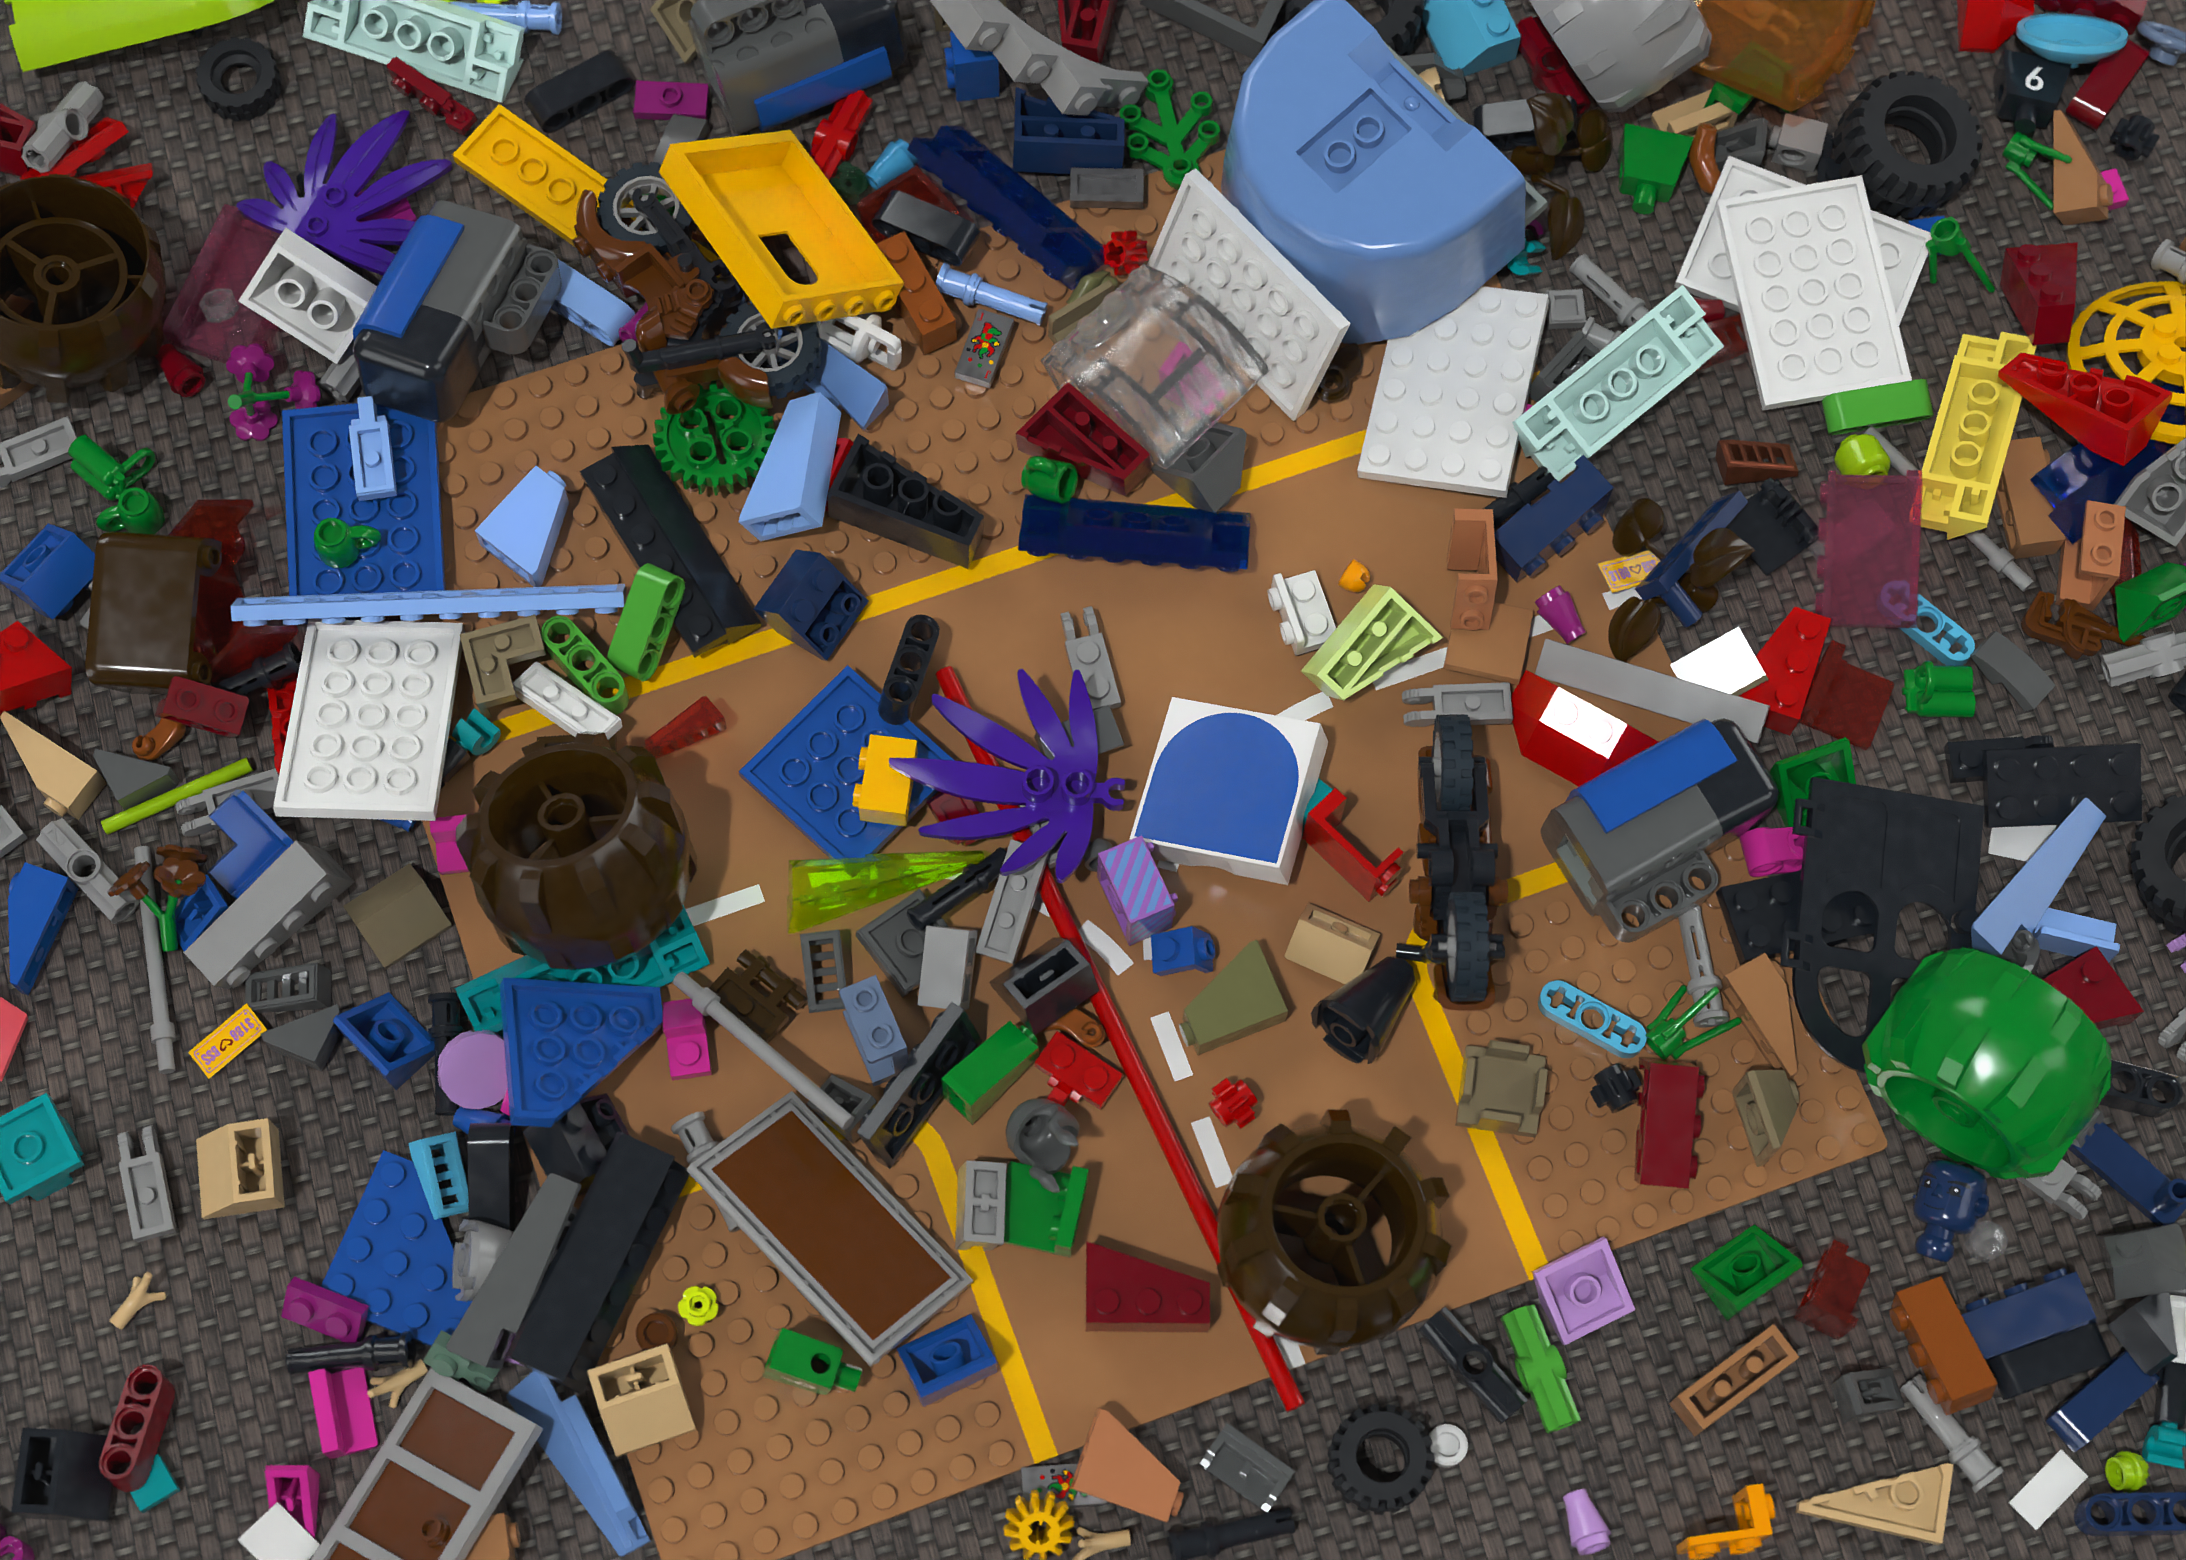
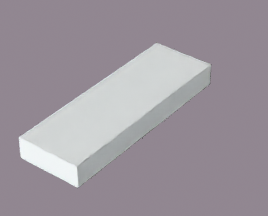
M537 661L513 682L516 696L574 737H576L577 733L603 732L609 740L622 728V722L618 716Z

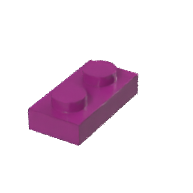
M294 1277L287 1285L281 1317L345 1343L359 1342L363 1337L369 1306Z

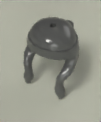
M1042 1098L1026 1100L1015 1108L1007 1121L1005 1133L1008 1147L1021 1163L1032 1166L1029 1173L1033 1179L1039 1180L1040 1184L1050 1192H1060V1188L1051 1174L1058 1172L1065 1166L1071 1154V1146H1078L1076 1138L1079 1134V1123L1064 1106Z

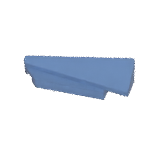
M779 329L778 339L790 334V332ZM820 338L822 346L820 367L815 368L813 380L810 383L806 381L803 384V388L810 394L819 392L823 394L840 411L844 409L856 424L865 430L889 405L888 388L883 382ZM798 341L783 348L796 353ZM782 357L781 364L783 365L789 360Z
M2083 798L1974 921L1971 927L1973 949L1990 955H2002L2016 931L2022 929L2028 930L2031 933L2034 931L2106 818V815L2088 798Z
M534 1371L508 1392L507 1400L517 1414L543 1429L537 1442L619 1556H625L651 1542L580 1399L575 1394L562 1401L550 1378Z

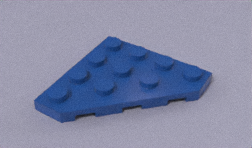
M503 977L500 984L510 1124L514 1126L552 1127L651 1038L663 1023L660 987Z
M383 1150L321 1287L368 1305L366 1322L399 1335L402 1332L410 1331L415 1341L431 1347L441 1330L452 1336L472 1301L465 1302L455 1299V1296L461 1292V1289L453 1288L452 1285L454 1248L443 1218L436 1220L433 1218L413 1161Z

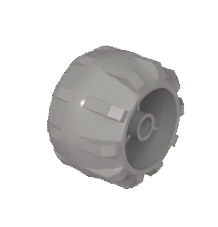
M1529 0L1572 69L1599 106L1607 112H1625L1647 96L1658 92L1669 81L1708 56L1712 34L1693 0Z

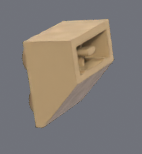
M269 1118L227 1124L196 1139L203 1219L285 1208L279 1129Z
M668 1344L587 1371L616 1457L696 1430L673 1352Z

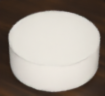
M1443 1424L1430 1432L1429 1435L1433 1443L1431 1453H1435L1434 1464L1448 1468L1459 1464L1463 1460L1468 1450V1441L1461 1429L1454 1425Z

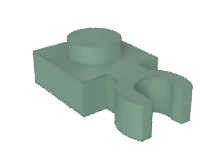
M441 1330L423 1362L431 1366L436 1373L442 1376L450 1377L458 1382L463 1377L468 1380L473 1388L486 1393L500 1369L484 1367L448 1351L446 1345L451 1335Z

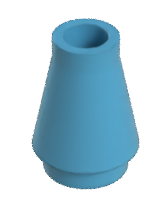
M898 139L895 143L889 142L871 169L864 174V177L873 189L880 191L884 186L915 169L914 164L919 161L918 156L913 148L903 139Z

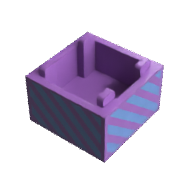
M1142 835L1098 853L1097 878L1128 946L1147 939L1153 934L1171 929L1173 917L1176 916L1174 903L1178 901L1176 893L1169 894L1151 856V852L1155 849L1153 843L1146 844Z

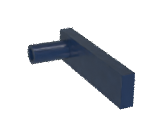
M1740 490L1715 500L1635 588L1643 601L1659 595L1684 628L1698 621L1703 613L1678 580L1694 563L1693 552L1700 540L1714 529L1725 528L1748 503Z
M2104 1122L2094 1125V1133L2091 1136L2086 1135L2084 1137L2086 1143L2082 1148L2071 1144L2069 1150L2156 1226L2174 1224L2186 1210V1180L2174 1179L2171 1181Z

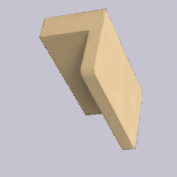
M1709 90L1655 111L1651 119L1657 130L1690 136L1694 139L1700 123L1711 124L1719 132L1733 127L1738 114L1721 102L1704 108L1711 92Z
M1308 903L1298 920L1286 950L1285 958L1338 982L1347 984L1364 972L1380 934Z

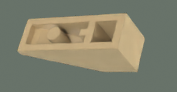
M4 711L0 719L37 789L46 798L43 804L60 817L68 813L79 820L107 782L96 769Z

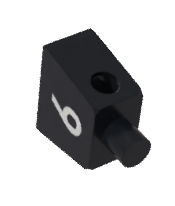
M2004 49L1993 74L1996 115L2002 119L2014 121V129L2022 134L2032 133L2036 126H2048L2069 75L2071 64Z

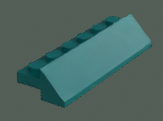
M682 905V912L669 930L666 929L652 943L635 953L636 955L621 962L592 968L563 970L550 968L548 964L541 963L526 955L456 987L455 990L474 1031L491 1030L504 1037L500 984L503 977L662 987L672 982L678 973L682 971L686 974L692 973L709 965L710 962L686 909Z

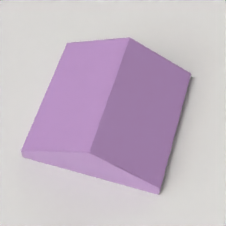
M1604 1236L1532 1271L1540 1303L1563 1345L1635 1311L1609 1243Z

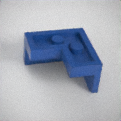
M236 789L208 816L235 845L207 873L236 900L294 841L246 792Z

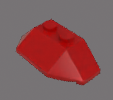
M1957 0L1958 50L1964 52L1995 53L2005 41L2016 33L2017 23L2021 19L2033 16L2034 0Z
M1525 670L1519 684L1511 695L1512 723L1521 755L1578 787L1658 743V741L1528 670Z

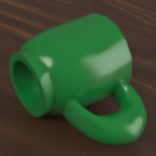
M1042 456L1030 457L1026 462L1021 477L1023 488L1031 494L1060 504L1067 503L1072 498L1078 481L1077 470L1073 464L1055 459H1047Z
M134 487L125 490L120 495L117 505L107 508L100 513L96 519V526L105 532H114L126 528L129 533L156 534L164 524L165 513L158 500L151 493Z
M327 518L317 525L313 541L316 551L324 564L332 568H344L351 565L357 559L360 549L371 548L381 541V532L371 526L360 525L350 527L345 521L340 519Z

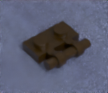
M745 949L737 958V962L746 969L739 977L727 967L709 988L720 997V1003L765 1042L769 1043L789 1020L788 1015L781 1011L779 1007L787 1002L796 1010H799L807 998L796 990L797 985L789 978L783 979L770 969V963L762 956L756 957ZM760 980L773 990L768 998H765L752 987L756 981Z

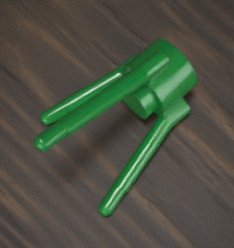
M2016 132L2002 154L2004 158L2009 160L2005 168L2016 174L2049 210H2054V203L2021 167L2025 165L2030 168L2039 155L2053 161L2057 159L2065 163H2071L2072 158L2037 143L2020 132Z
M1948 217L1934 223L1930 230L1932 239L1925 244L1929 252L1930 283L1935 284L1937 282L1938 252L1945 256H1955L1962 252L1988 292L1993 293L1995 287L1970 250L1971 244L1962 233L1958 221L1954 217Z
M1685 985L1679 987L1657 1018L1646 1027L1648 1030L1645 1035L1647 1037L1646 1043L1657 1056L1666 1060L1671 1055L1674 1060H1677L1686 1051L1741 1024V1018L1736 1017L1683 1043L1682 1040L1686 1037V1033L1682 1027L1719 993L1717 987H1713L1676 1021L1672 1018L1666 1021L1687 991Z

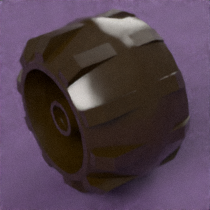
M49 174V176L27 178L1 186L0 387L3 389L15 388L21 381L32 385L45 387L49 403H68L70 389L100 383L106 391L113 393L128 385L127 365L136 356L147 358L157 355L164 342L162 309L163 305L167 303L165 267L162 262L161 246L156 231L144 224L140 216L130 207V199L112 188H105L88 180L74 178L70 175ZM20 287L37 298L41 323L18 315L5 304L8 297ZM110 300L103 309L87 318L86 307Z
M603 732L577 733L573 743L557 744L543 748L539 740L521 748L525 755L523 758L510 765L501 774L494 771L488 772L475 785L472 792L479 805L477 813L467 814L456 827V845L470 872L469 876L474 886L477 902L493 924L500 941L510 951L524 956L528 955L541 963L548 964L550 968L577 970L599 967L614 962L618 963L636 955L635 953L652 943L666 929L669 930L683 910L682 905L686 899L689 883L692 882L697 872V855L689 837L683 811L673 798L670 788L666 787L655 757L643 746H624L618 752L612 750ZM544 844L532 860L529 859L530 855Z
M1327 1109L1318 1124L1289 1129L1280 1123L1264 1135L1257 1149L1237 1168L1225 1189L1215 1219L1218 1222L1217 1239L1220 1254V1263L1217 1266V1271L1223 1287L1231 1288L1240 1305L1256 1321L1253 1325L1256 1330L1269 1339L1274 1334L1291 1343L1311 1347L1316 1355H1337L1343 1348L1364 1345L1377 1339L1384 1340L1406 1323L1424 1303L1436 1280V1276L1447 1265L1452 1247L1451 1244L1443 1239L1439 1209L1450 1196L1442 1177L1425 1179L1418 1166L1403 1152V1149L1412 1137L1394 1126L1388 1136L1383 1138L1366 1129L1351 1126L1348 1110ZM1315 1176L1338 1177L1364 1189L1357 1198L1346 1193L1333 1194L1323 1201L1315 1213L1275 1204L1277 1196L1288 1186L1302 1179ZM1372 1196L1383 1210L1388 1221L1392 1247L1385 1272L1376 1279L1365 1283L1352 1246L1366 1228L1367 1214L1363 1205ZM1330 1227L1336 1230L1338 1234L1333 1233ZM1275 1232L1303 1238L1304 1248L1309 1256L1318 1262L1332 1264L1339 1286L1321 1282L1299 1269L1285 1254Z

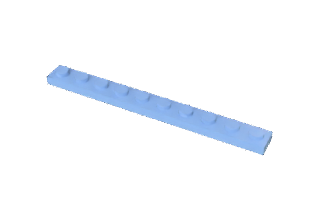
M606 584L236 598L231 605L232 621H243L244 626L255 627L266 625L267 620H282L284 625H300L306 623V619L322 618V623L335 624L346 621L345 617H361L362 622H379L385 619L384 616L400 615V620L415 621L423 619V614H439L440 619H458L463 617L462 613L478 612V617L494 618L501 616V612L517 611L518 616L527 617L539 615L540 610H556L558 615H573L579 613V609L595 608V613L609 614L617 612L618 607H624L626 602V585Z

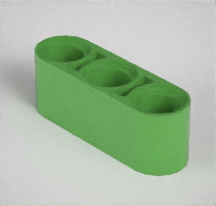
M1927 379L1843 391L1828 395L1822 400L1828 435L1864 431L1871 426L1876 429L1913 423L1934 416Z
M650 563L643 565L638 570L607 655L608 662L615 669L640 681H647L655 673L684 594L685 582L683 578Z
M553 616L547 619L542 626L541 636L549 656L582 693L615 715L623 712L628 705L629 695L622 676L569 618ZM559 634L570 635L564 643L556 644L552 642L555 636ZM589 660L594 662V665L586 671L576 669L579 663ZM613 687L619 690L612 698L600 696L607 688Z

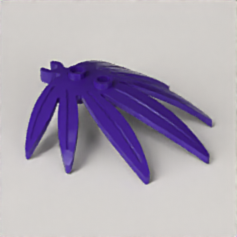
M402 110L383 119L360 136L340 159L328 182L325 184L337 135V117L333 113L321 124L310 144L304 171V197H298L291 178L281 166L272 161H267L264 164L265 180L271 194L283 209L267 200L256 198L242 200L237 203L236 207L240 214L264 228L282 234L285 228H288L326 254L331 253L356 266L384 275L395 254L372 244L402 245L415 221L393 218L374 219L364 222H358V220L417 192L453 170V166L448 159L414 163L382 177L356 197L382 165L407 125L411 116L408 110Z
M1019 669L1017 672L1019 689L1028 717L1039 738L1054 756L1053 760L1048 759L1023 739L985 716L943 696L932 694L933 706L962 735L993 756L1026 769V771L1022 772L979 763L925 758H889V766L920 784L949 795L984 803L1025 805L1026 807L979 813L919 828V834L923 837L947 840L984 839L1017 832L1047 820L1049 821L1048 824L1030 836L1000 868V874L1002 876L1011 875L1031 866L1043 858L1059 842L1062 836L1067 834L1057 854L1055 871L1056 881L1058 883L1065 882L1078 868L1087 851L1093 826V803L1103 804L1112 811L1122 810L1124 799H1114L1109 793L1112 790L1125 789V780L1121 778H1110L1104 783L1095 782L1098 762L1097 731L1091 701L1080 670L1076 669L1073 673L1069 697V725L1074 747H1071L1057 714L1036 683L1023 669Z

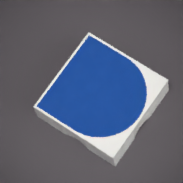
M1172 697L1130 840L1142 835L1146 844L1152 842L1155 849L1151 852V856L1156 860L1187 866H1211L1224 869L1234 875L1288 885L1302 837L1304 813L1315 791L1328 745V740L1321 724Z

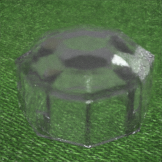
M217 288L206 293L199 302L208 322L222 323L231 319L240 308L231 289Z
M1985 1220L1977 1224L1975 1229L1967 1234L1965 1246L1972 1258L1988 1263L2005 1254L2009 1239L2001 1225Z

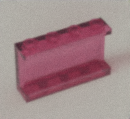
M224 204L163 325V330L169 343L175 347L224 364L231 357V350L236 345L247 347L253 343L259 344L267 353V341L272 331H276L279 327L255 313L238 300L281 234L243 219L237 207Z
M1829 470L1828 481H1821L1820 503L1827 504V517L1819 518V541H1825V555H1818L1817 578H1824L1823 593L1816 592L1815 613L1831 618L1829 626L1917 628L1923 496L1922 471L1907 470L1905 476L1838 475L1836 470Z

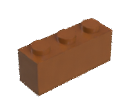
M905 231L877 243L876 245L904 281L895 306L923 355L956 341V319Z
M1939 1276L1896 1292L1890 1309V1317L1895 1329L1898 1332L1903 1331L1909 1342L1908 1352L1913 1364L1917 1368L1921 1367L1928 1379L1926 1386L1932 1401L1936 1405L1940 1404L1947 1416L1990 1400L1997 1387V1382L1942 1277Z

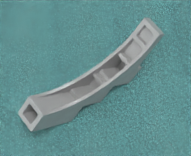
M930 0L966 50L992 51L1014 82L1041 84L1062 114L1088 116L1095 107L1122 108L1128 104L1134 105L1149 82L1142 72L1109 68L1067 50L1030 27L999 0Z

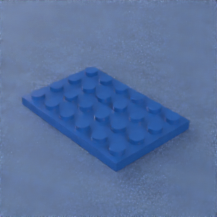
M358 403L282 410L289 596L446 590L437 422L376 404L378 416L385 415L390 427L397 496L359 501L356 495L349 433L351 420L359 419ZM327 518L340 519L345 521L350 527L360 525L371 526L381 532V541L371 548L360 549L357 559L351 565L344 568H332L324 564L316 551L313 539L317 525ZM345 617V619L353 620L361 619V617Z

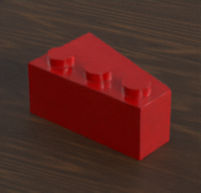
M1795 606L1756 655L1768 680L1739 696L1770 705L1764 727L1789 736L1800 720L1831 618Z
M18 620L0 632V716L4 711L7 712L22 706L25 710L35 707L37 701L58 695L59 698L71 695L72 667Z

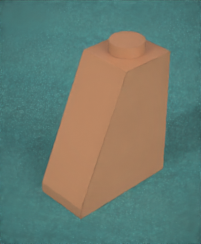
M1101 1408L1096 1409L1070 1489L1162 1522H1168L1170 1515L1176 1517L1184 1496L1183 1492L1178 1491L1181 1482L1111 1413Z

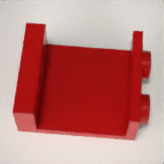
M1335 787L1307 814L1302 839L1368 902L1377 894L1384 897L1398 882L1396 877L1402 870L1400 863L1404 852L1398 847L1375 868L1335 830L1341 822L1347 799Z

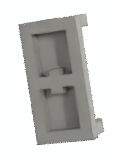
M926 926L917 1005L947 1009L950 1003L953 1002L965 1010L969 1009L978 930L946 926Z
M967 1160L958 1169L955 1249L968 1250L972 1246H982L984 1251H989L998 1245L1004 1244L1007 1163Z

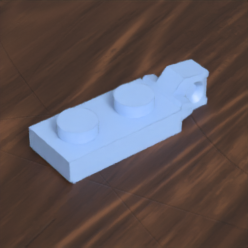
M373 396L357 398L359 419L351 420V425H349L357 498L359 501L397 496L390 427L385 415L378 416L377 405L373 401Z

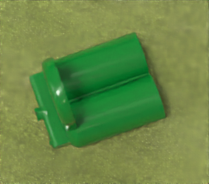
M87 435L77 437L68 449V454L73 458L71 463L72 471L109 501L118 500L125 490L145 476L152 468L156 457L154 451L146 447L140 449L120 464ZM146 457V460L143 463V465L135 472H132L130 476L125 478L124 474L135 464H137L141 459Z
M1924 661L1915 669L1904 670L1905 687H1902L1901 692L1902 695L1906 696L1905 710H1907V713H1916L1919 717L1972 718L1974 716L1976 703L1975 695L1972 691L1973 670L1971 666H1934L1932 661Z

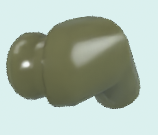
M1105 270L1085 275L1081 278L1066 303L1070 304L1108 280L1115 286V292L1119 284L1118 280L1110 276V272Z

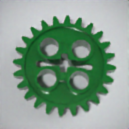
M715 380L711 381L709 389L706 390L698 383L700 393L696 404L689 411L669 415L665 407L660 408L661 419L654 422L656 431L653 434V442L656 446L655 454L657 459H661L663 472L671 470L670 474L673 482L683 477L684 489H689L695 483L698 484L699 494L702 495L706 487L709 486L712 487L714 495L718 496L720 486H726L730 493H734V483L739 482L743 487L747 488V476L750 475L756 478L760 469L758 466L761 467L776 432L773 429L774 418L773 416H768V408L751 406L736 398L725 387L718 389ZM704 411H709L711 414L716 437L721 443L722 455L726 461L725 464L719 463L712 435L709 434L708 422L703 413ZM724 415H733V416H735V417H733V418H731V419H722V418H721V417L724 416ZM691 424L698 425V427L694 429L684 428L685 426ZM735 446L745 447V449L741 451L731 450V448ZM698 456L709 457L704 461L695 460V458Z

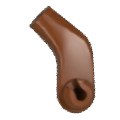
M1700 123L1689 150V160L1701 189L1708 194H1713L1722 173L1719 171L1715 161L1717 128L1708 123Z
M161 718L159 723L146 735H139L133 740V752L141 760H156L182 739L186 732V725Z
M1073 1008L1040 1031H1064L1088 1048L1099 1046L1105 1038V1032L1101 1024L1076 1008Z

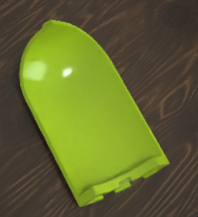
M4 0V3L7 5L12 4L15 24L9 25V30L22 71L26 72L210 26L256 10L274 0Z

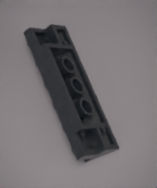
M648 444L611 447L612 454L580 471L583 481L597 501L603 516L636 569L639 570L643 565L650 563L683 578L685 590L672 626L676 633L680 634L694 658L725 640L730 645L762 627L759 618L665 471L663 472L660 462Z
M617 1131L506 1356L534 1372L547 1376L571 1391L579 1394L583 1393L590 1379L587 1371L596 1367L690 1175L686 1171L687 1168L674 1161V1156Z

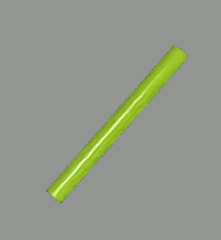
M245 757L101 821L105 833L109 835L175 806L180 800L203 793L202 790L225 784L253 771L248 758Z

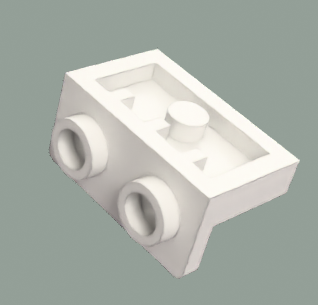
M1313 570L1283 579L1281 573L1273 575L1272 585L1270 589H1267V594L1272 610H1279L1283 622L1279 626L1285 645L1291 644L1295 656L1320 649L1336 630V626L1316 571Z

